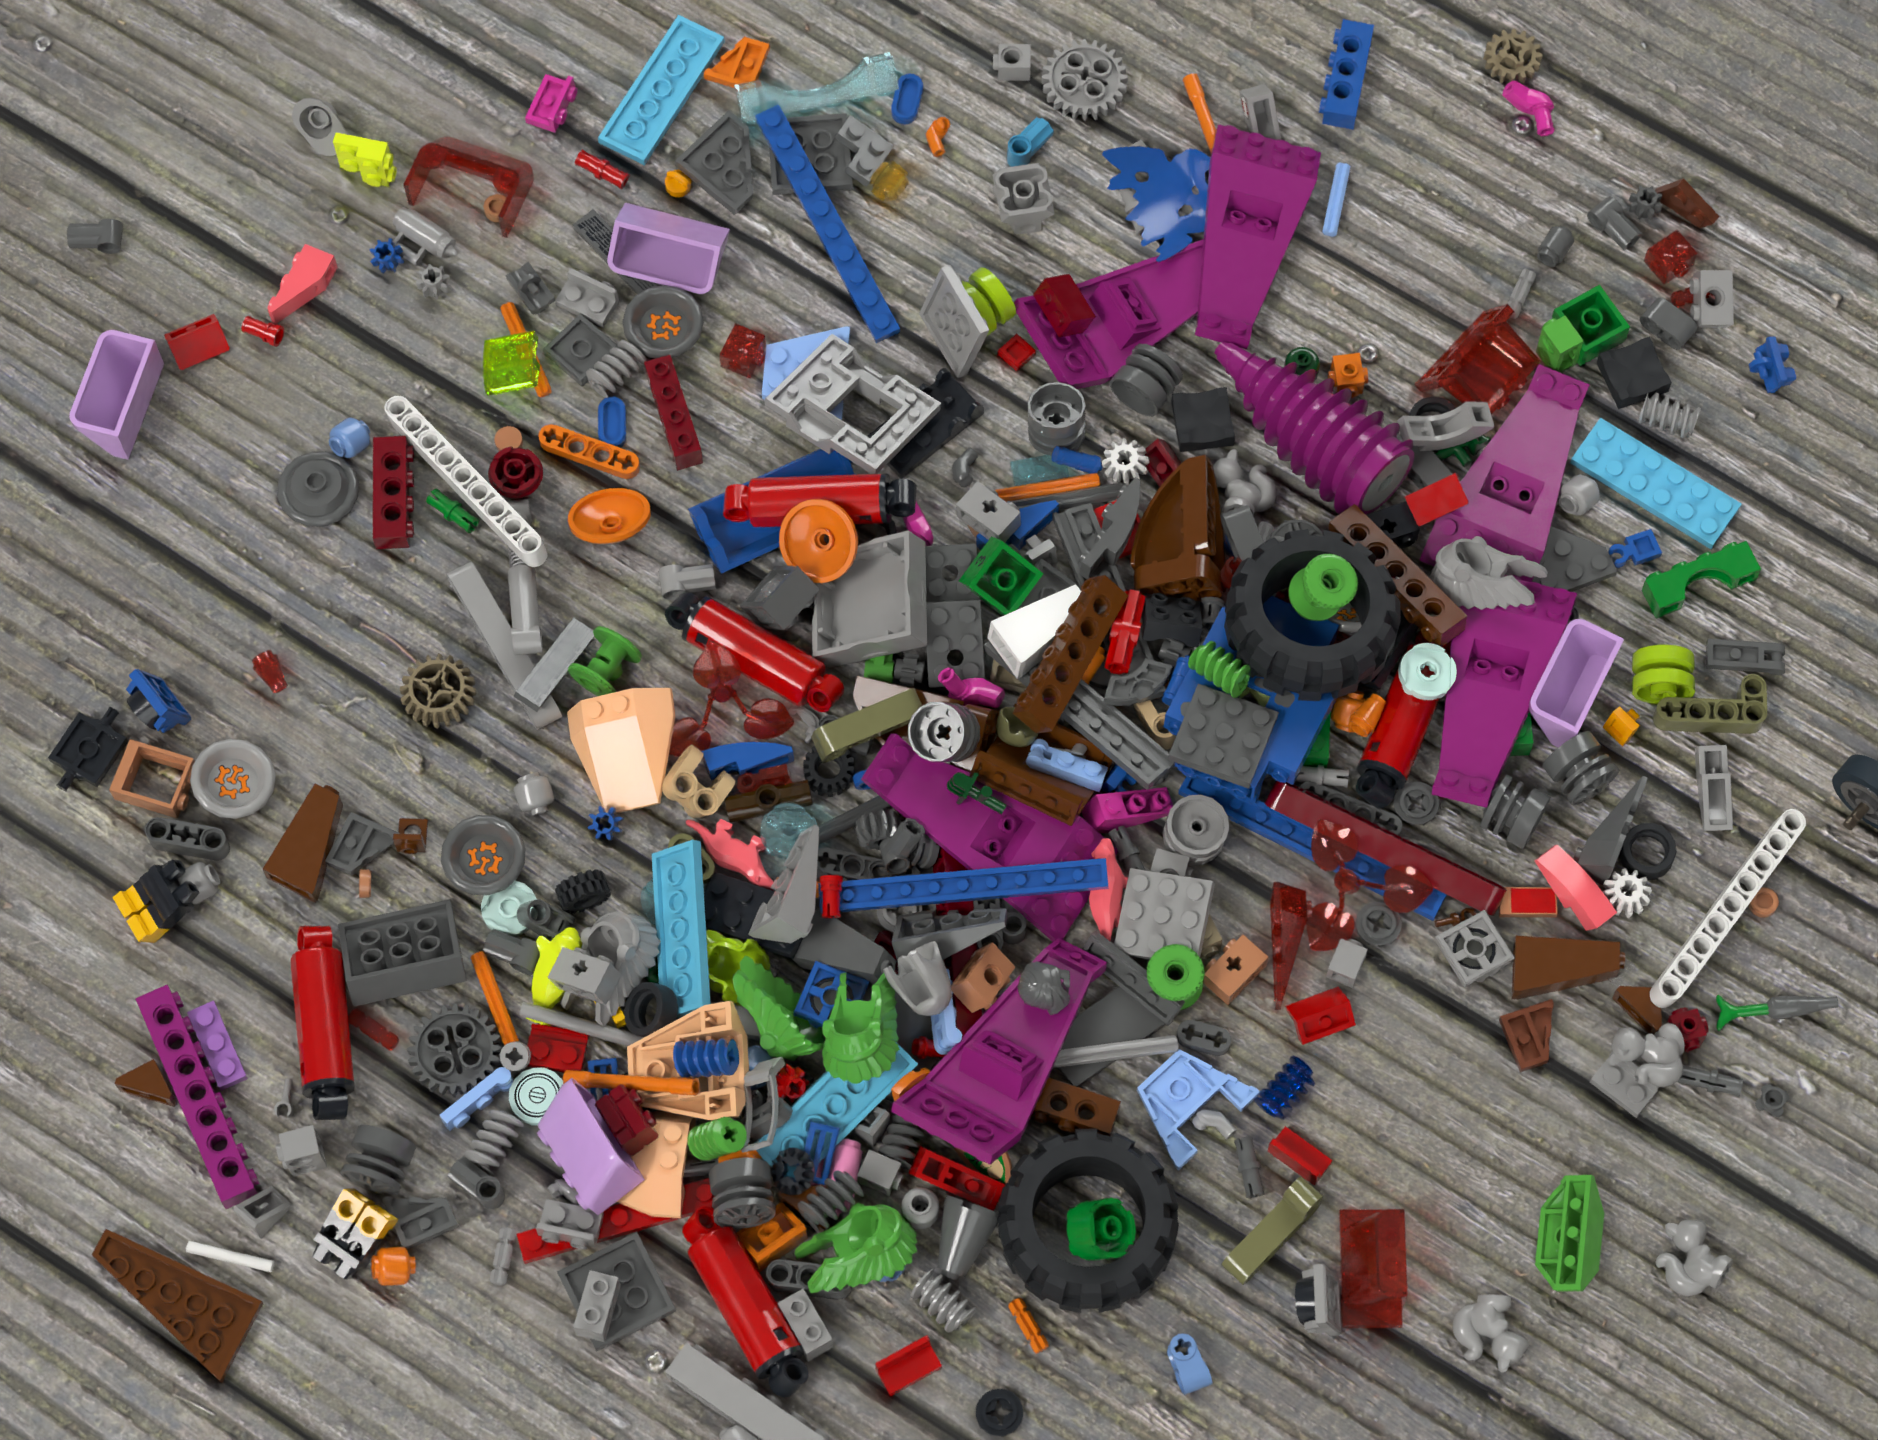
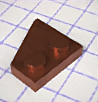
M1684 178L1660 186L1655 190L1657 194H1662L1661 203L1698 228L1712 225L1720 217Z
M1552 999L1511 1012L1499 1018L1520 1072L1547 1064L1549 1060L1551 1018L1554 1004Z

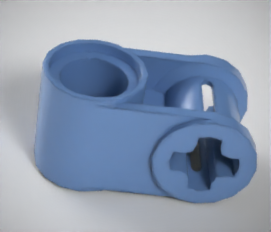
M1178 1334L1173 1337L1168 1346L1167 1355L1182 1393L1186 1395L1211 1385L1212 1378L1200 1355L1194 1339L1188 1334ZM1178 1344H1180L1182 1348H1188L1185 1355H1183L1182 1352L1176 1353L1175 1350Z

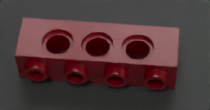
M671 355L644 362L646 377L676 470L702 464L701 447Z
M406 436L373 437V541L376 549L409 548V538H414V523L409 521V513L414 512V498L409 496V487H414V473L409 471V462H414V448L408 445ZM393 464L400 465L396 470L388 469ZM391 490H400L396 495H388ZM391 515H400L397 520H388Z

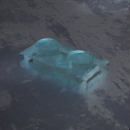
M1049 455L1010 461L1014 487L1070 477L1068 467L1052 462V456Z

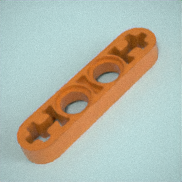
M553 424L546 425L539 431L540 446L547 452L623 479L634 478L639 473V459L631 451ZM552 434H555L557 440L552 439L548 443L546 437H551ZM573 442H581L584 444V449L579 453H573L569 450V446ZM603 450L610 454L609 458L604 462H598L594 458L598 451ZM628 461H631L633 467L628 466L626 470L623 469L621 463L626 464Z

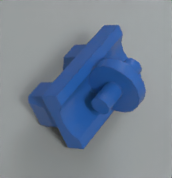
M1767 337L1766 342L1755 349V360L1749 363V369L1752 373H1759L1760 378L1764 379L1767 393H1775L1781 386L1790 385L1795 381L1796 374L1792 367H1784L1783 362L1789 358L1787 344L1777 343L1776 337Z

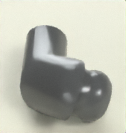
M970 447L952 465L953 479L961 487H967L973 481V477L969 474V466L978 458V454Z

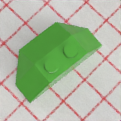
M1565 1175L1561 1180V1184L1552 1192L1541 1207L1535 1266L1556 1292L1584 1291L1599 1271L1604 1210L1593 1175Z

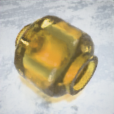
M894 161L890 163L882 162L870 178V185L873 187L871 193L882 202L886 198L890 201L897 200L909 184L908 172Z

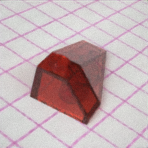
M1273 882L1270 897L1275 1010H1281L1307 918L1312 917V901L1306 900V891L1281 882Z

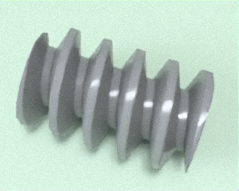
M620 340L617 343V347H613L610 350V355L605 354L602 357V362L597 361L594 364V369L590 368L586 371V376L594 390L602 397L608 398L605 390L608 389L614 393L616 389L613 383L616 382L622 386L624 382L621 375L630 379L632 375L629 368L638 371L637 361L644 364L647 359L632 343Z
M1647 393L1638 423L1642 424L1649 418V427L1653 428L1659 422V430L1664 431L1669 425L1671 435H1674L1680 429V436L1684 439L1689 432L1692 435L1701 408L1697 407L1691 413L1689 403L1680 409V400H1676L1670 406L1668 396L1659 402V393H1655L1651 398H1648Z
M491 1110L489 1112L491 1120H485L482 1123L485 1130H479L476 1133L479 1140H472L470 1143L473 1150H466L464 1152V1156L470 1162L490 1175H494L489 1169L490 1166L500 1167L495 1157H506L501 1147H512L511 1142L507 1139L508 1136L516 1138L519 1136L513 1129L514 1126L521 1128L525 1126L519 1119L502 1110Z
M933 1268L916 1283L911 1292V1298L913 1300L921 1298L919 1305L921 1308L929 1306L927 1312L930 1316L938 1314L936 1322L938 1324L946 1322L944 1328L946 1332L957 1331L972 1318L977 1308L974 1307L967 1311L965 1309L969 1301L967 1299L958 1303L957 1299L960 1292L956 1291L949 1294L948 1292L952 1284L949 1282L941 1286L940 1283L943 1275L940 1274L933 1278L932 1274L935 1269Z

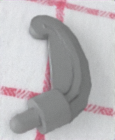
M793 706L789 709V714L791 716L797 714L809 727L805 733L807 736L805 742L810 743L811 736L817 729L819 720L813 712L805 707Z

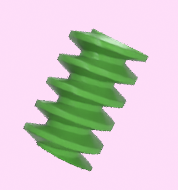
M1209 641L1206 645L1197 647L1188 661V667L1191 670H1196L1197 674L1204 676L1206 680L1213 682L1215 686L1222 688L1224 692L1230 693L1233 698H1238L1244 692L1251 672L1249 664H1245L1242 667V660L1240 658L1233 661L1234 655L1231 652L1225 654V649L1222 646L1216 649L1214 641Z
M722 1117L693 1127L687 1137L688 1147L696 1158L709 1161L740 1151L747 1140V1132L741 1122L735 1121L730 1117Z

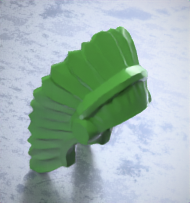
M745 955L740 962V970H737L733 975V984L738 996L737 1002L749 1011L760 1032V1046L767 1050L769 1056L782 1057L789 1061H795L798 1056L812 1054L823 1049L825 1038L823 1037L822 1029L820 1027L814 1028L809 1024V1021L794 1016V1010L801 994L793 992L791 985L784 983L781 977H774L770 969L765 970L761 963H754L752 958Z
M840 973V982L834 999L835 1004L830 1018L823 1022L822 1027L823 1035L826 1038L822 1050L823 1064L825 1070L830 1072L833 1078H840L843 1081L848 1080L851 1083L858 1084L863 1080L869 1081L872 1077L880 1078L882 1072L889 1071L892 1062L896 1061V1052L900 1050L896 1043L899 1039L896 1033L898 1027L896 1022L898 1014L895 1008L897 1001L894 998L896 991L889 984L884 973L872 985L870 1001H847L846 973Z
M857 1203L851 1207L849 1215L835 1226L815 1234L811 1240L798 1246L795 1249L796 1259L803 1258L809 1254H814L834 1246V1252L837 1257L824 1259L823 1264L808 1281L810 1293H817L822 1289L828 1292L834 1287L841 1290L847 1284L851 1287L859 1284L866 1285L871 1280L880 1281L884 1276L893 1277L896 1271H903L906 1264L912 1263V1255L917 1252L915 1245L917 1243V1233L905 1218L900 1215L899 1211L891 1206L882 1204L866 1206L862 1203Z

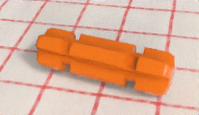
M1021 1297L1016 1298L1009 1303V1310L1013 1316H1016V1322L1026 1339L1031 1341L1030 1346L1037 1354L1046 1350L1049 1345L1044 1335L1040 1334L1041 1329L1031 1312L1026 1310L1027 1305Z

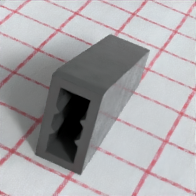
M815 906L817 910L811 920L813 924L812 929L803 938L793 959L801 968L812 970L815 961L868 980L870 984L877 982L884 973V968L891 966L895 971L897 961L883 947L834 917L822 918L820 908Z

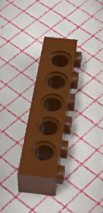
M1355 504L1329 522L1328 531L1343 534V542L1353 547L1357 542L1361 543L1374 553L1376 558L1380 559L1375 560V567L1384 565L1391 576L1399 577L1392 579L1396 585L1394 595L1400 601V610L1408 622L1414 623L1421 630L1427 641L1442 647L1465 630L1467 615ZM1429 613H1433V614H1436L1437 616H1430V615H1428V614H1429Z
M1106 575L1088 578L1082 584L1080 595L1069 607L1067 618L1057 628L1054 641L1044 651L1042 662L1031 674L1030 683L1026 690L1017 699V706L1013 714L1035 733L1049 732L1054 729L1128 597Z
M1048 1078L1030 1118L1039 1123H1047L1049 1121L1058 1124V1128L1066 1132L1073 1133L1075 1129H1097V1134L1111 1137L1120 1111L1121 1101ZM1054 1101H1062L1067 1107L1062 1111H1056L1051 1107V1104ZM1082 1110H1090L1093 1112L1094 1117L1090 1120H1083L1078 1114Z

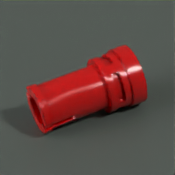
M251 316L245 317L241 327L242 332L259 337L274 347L279 346L285 332L283 326L265 323Z
M820 876V891L823 892L822 918L841 917L840 892H842L843 876Z

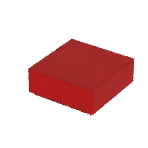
M1017 333L998 350V356L1016 372L1036 355V350Z

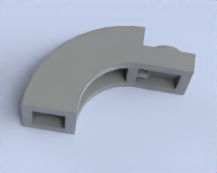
M1464 402L1458 408L1440 415L1402 416L1397 420V423L1400 425L1402 440L1412 439L1413 446H1418L1420 451L1439 450L1460 445L1487 433L1495 427L1487 402Z

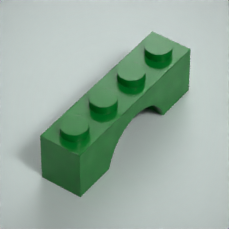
M1747 541L1739 544L1731 542L1725 545L1721 551L1713 554L1709 551L1701 554L1695 561L1690 563L1683 561L1677 563L1671 570L1664 573L1657 571L1647 576L1641 591L1657 619L1680 610L1685 601L1686 587L1696 580L1715 579L1724 583L1732 590L1757 580L1761 568Z

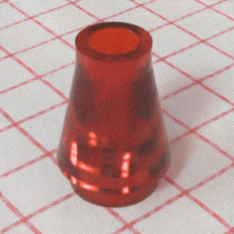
M271 650L264 651L252 659L253 670L269 686L273 694L284 690L288 686L278 656L274 655Z

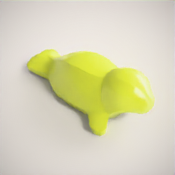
M572 927L564 929L551 941L544 936H539L536 940L540 957L532 979L531 991L534 1005L552 1009L566 992L558 989L547 977L563 947L574 950L576 947L582 949L579 933ZM526 1017V1019L530 1020L531 1022L539 1023L540 1025L551 1026V1024Z

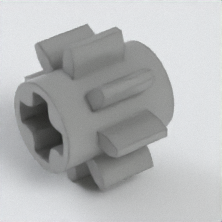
M429 264L428 268L424 271H418L421 280L416 281L417 288L423 289L422 292L425 298L429 295L437 300L443 293H448L446 284H449L451 280L449 275H444L443 266L437 268Z

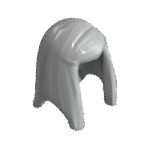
M936 941L910 950L907 956H900L898 958V975H896L891 966L883 969L889 984L915 1013L924 1016L937 1015L949 1005L952 998L951 983Z

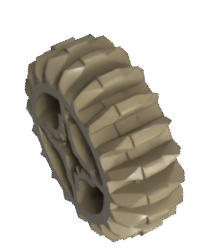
M440 653L436 656V660H432L431 656L427 655V662L422 663L417 659V668L408 667L407 671L410 676H403L402 682L405 685L400 686V693L404 695L401 698V702L403 705H407L405 708L406 713L409 715L413 714L414 721L418 722L422 719V723L426 727L433 721L434 727L437 729L440 726V722H444L449 727L451 719L454 718L455 721L460 722L459 714L468 715L469 710L467 706L474 705L472 696L476 695V688L472 686L475 685V679L470 676L471 671L468 667L463 668L464 665L461 660L454 663L453 656L449 655L444 661ZM449 676L454 677L460 683V691L454 690L449 685ZM417 690L427 696V706H424L416 699ZM449 703V705L441 707L443 704Z

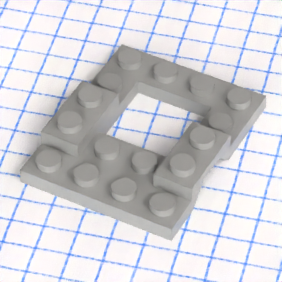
M833 334L765 398V406L787 419L786 427L828 454H831L834 450L871 474H877L941 409L939 401L900 376H882L866 366L854 347ZM853 389L878 405L885 401L898 409L871 438L830 413Z

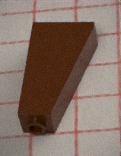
M316 783L313 785L263 867L267 879L314 903L318 901L327 869L325 860L332 849L343 808L339 792L328 785H324V787Z
M1516 936L1513 944V956L1515 959L1512 971V999L1518 1000L1616 979L1619 970L1625 967V952H1620V942Z

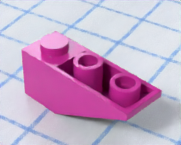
M1167 787L1097 794L1087 803L1082 811V815L1088 824L1098 833L1102 834L1109 833L1113 829L1118 831L1120 826L1129 828L1166 817L1173 807V803Z

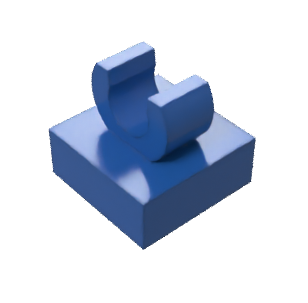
M1115 764L1103 780L1101 789L1106 793L1114 789L1115 792H1125L1127 790L1122 787L1123 781L1128 782L1131 786L1137 781Z

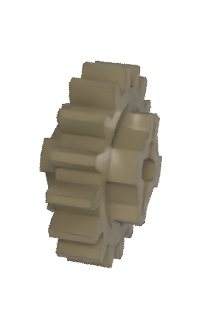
M1515 28L1512 29L1511 34H1507L1505 30L1501 31L1500 37L1494 34L1491 42L1486 44V51L1483 60H1486L1485 68L1492 69L1491 77L1499 75L1500 83H1503L1505 79H1509V82L1518 79L1521 84H1524L1526 77L1533 79L1534 73L1539 71L1542 60V53H1539L1541 45H1533L1535 37L1526 38V31L1521 32L1519 35L1516 33ZM1500 47H1502V50H1499L1498 54L1496 55V51ZM1530 59V62L1524 67V64Z

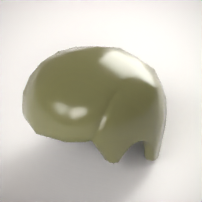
M1016 707L1002 708L996 724L997 736L1006 744L1014 747H1027L1037 739L1038 733H1035L1013 714Z

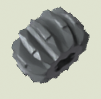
M882 809L876 812L871 811L869 814H863L861 818L856 820L855 827L859 845L867 850L876 849L878 851L880 843L884 839L892 837L901 824L900 814L893 810L883 811Z

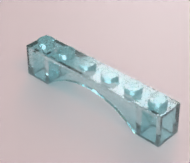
M890 52L864 57L843 78L817 89L787 90L772 86L762 80L734 85L742 122H747L748 124H756L755 115L778 104L787 117L790 112L808 113L814 111L815 107L818 106L836 107L842 101L851 100L852 102H859L867 99V96L870 95L887 96L892 94L893 90L899 89L894 59Z

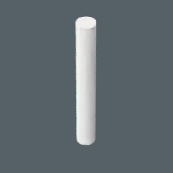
M189 1241L186 1247L187 1253L267 1272H272L274 1268L273 1260Z

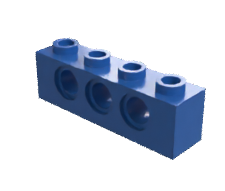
M1343 19L1341 29H1335L1333 44L1337 45L1336 52L1331 51L1328 67L1333 68L1332 75L1326 74L1323 90L1328 91L1327 98H1321L1319 113L1324 114L1322 124L1354 130L1374 25ZM1350 49V50H1353V51H1355V52L1350 53V52H1347L1346 50ZM1342 72H1347V73H1349L1350 75L1345 76V75H1342L1341 73H1342ZM1337 95H1343V96H1345L1346 98L1340 99V98H1338V97H1336V96H1337Z

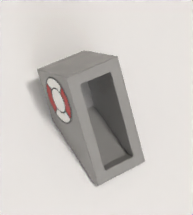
M1265 84L1240 90L1243 116L1249 133L1255 132L1267 138L1281 140L1273 92Z

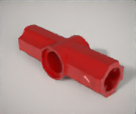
M1131 589L1124 591L1128 597L1112 623L1109 637L1110 646L1105 663L1106 669L1118 675L1128 673L1130 669L1133 650L1137 646L1142 624L1140 620L1146 596L1142 595L1139 591Z

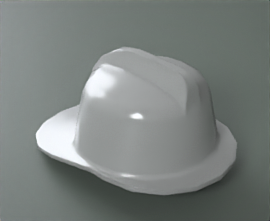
M304 98L298 101L292 112L293 123L318 153L325 156L336 155L333 144L335 133L346 134V130L338 119L334 107L327 101L315 98Z

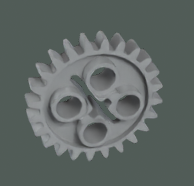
M1083 39L1082 45L1079 46L1075 40H1072L1071 48L1066 44H1062V53L1056 49L1053 50L1054 58L1048 57L1047 66H1043V94H1047V102H1054V110L1062 107L1063 116L1072 112L1073 120L1077 118L1078 114H1082L1084 121L1087 120L1088 114H1091L1095 120L1097 119L1098 112L1107 116V107L1116 110V102L1122 103L1123 94L1127 92L1128 76L1125 75L1127 67L1121 66L1123 58H1115V49L1106 52L1107 44L1102 45L1100 48L1097 47V40H1094L1091 46L1087 45L1086 39ZM1071 64H1078V65H1080V66H1079V67H1072V66H1070V65H1071ZM1097 70H1104V71H1106V72H1105V73H1098V72H1096V71H1097ZM1071 86L1073 89L1066 90L1064 87ZM1096 92L1099 95L1092 96L1089 93Z

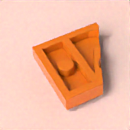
M748 37L742 38L735 44L734 49L727 51L720 57L721 61L712 69L707 68L705 70L704 79L753 93L770 51V44Z

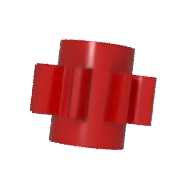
M786 1064L785 1068H782L775 1077L778 1097L782 1099L786 1097L793 1103L794 1099L804 1094L809 1081L803 1077L805 1072L800 1067L794 1069L789 1064Z

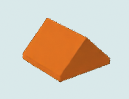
M782 1202L775 1206V1217L769 1222L759 1226L743 1228L737 1232L738 1237L759 1272L767 1268L771 1262L780 1259L808 1239L804 1224Z

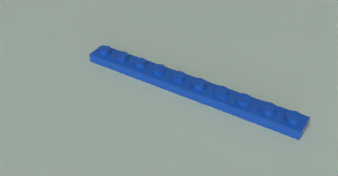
M778 104L755 115L759 128L875 343L899 333L900 327L780 105Z
M1187 776L1178 791V794L1183 797L1204 795L1213 798L1224 808L1229 820L1431 921H1434L1447 894L1269 808L1260 800H1257L1255 804L1249 801L1243 802L1227 791L1213 789L1208 783L1198 778L1192 779Z
M1106 858L843 881L842 892H840V912L1109 889ZM818 883L820 912L823 914V892L820 891L821 886Z

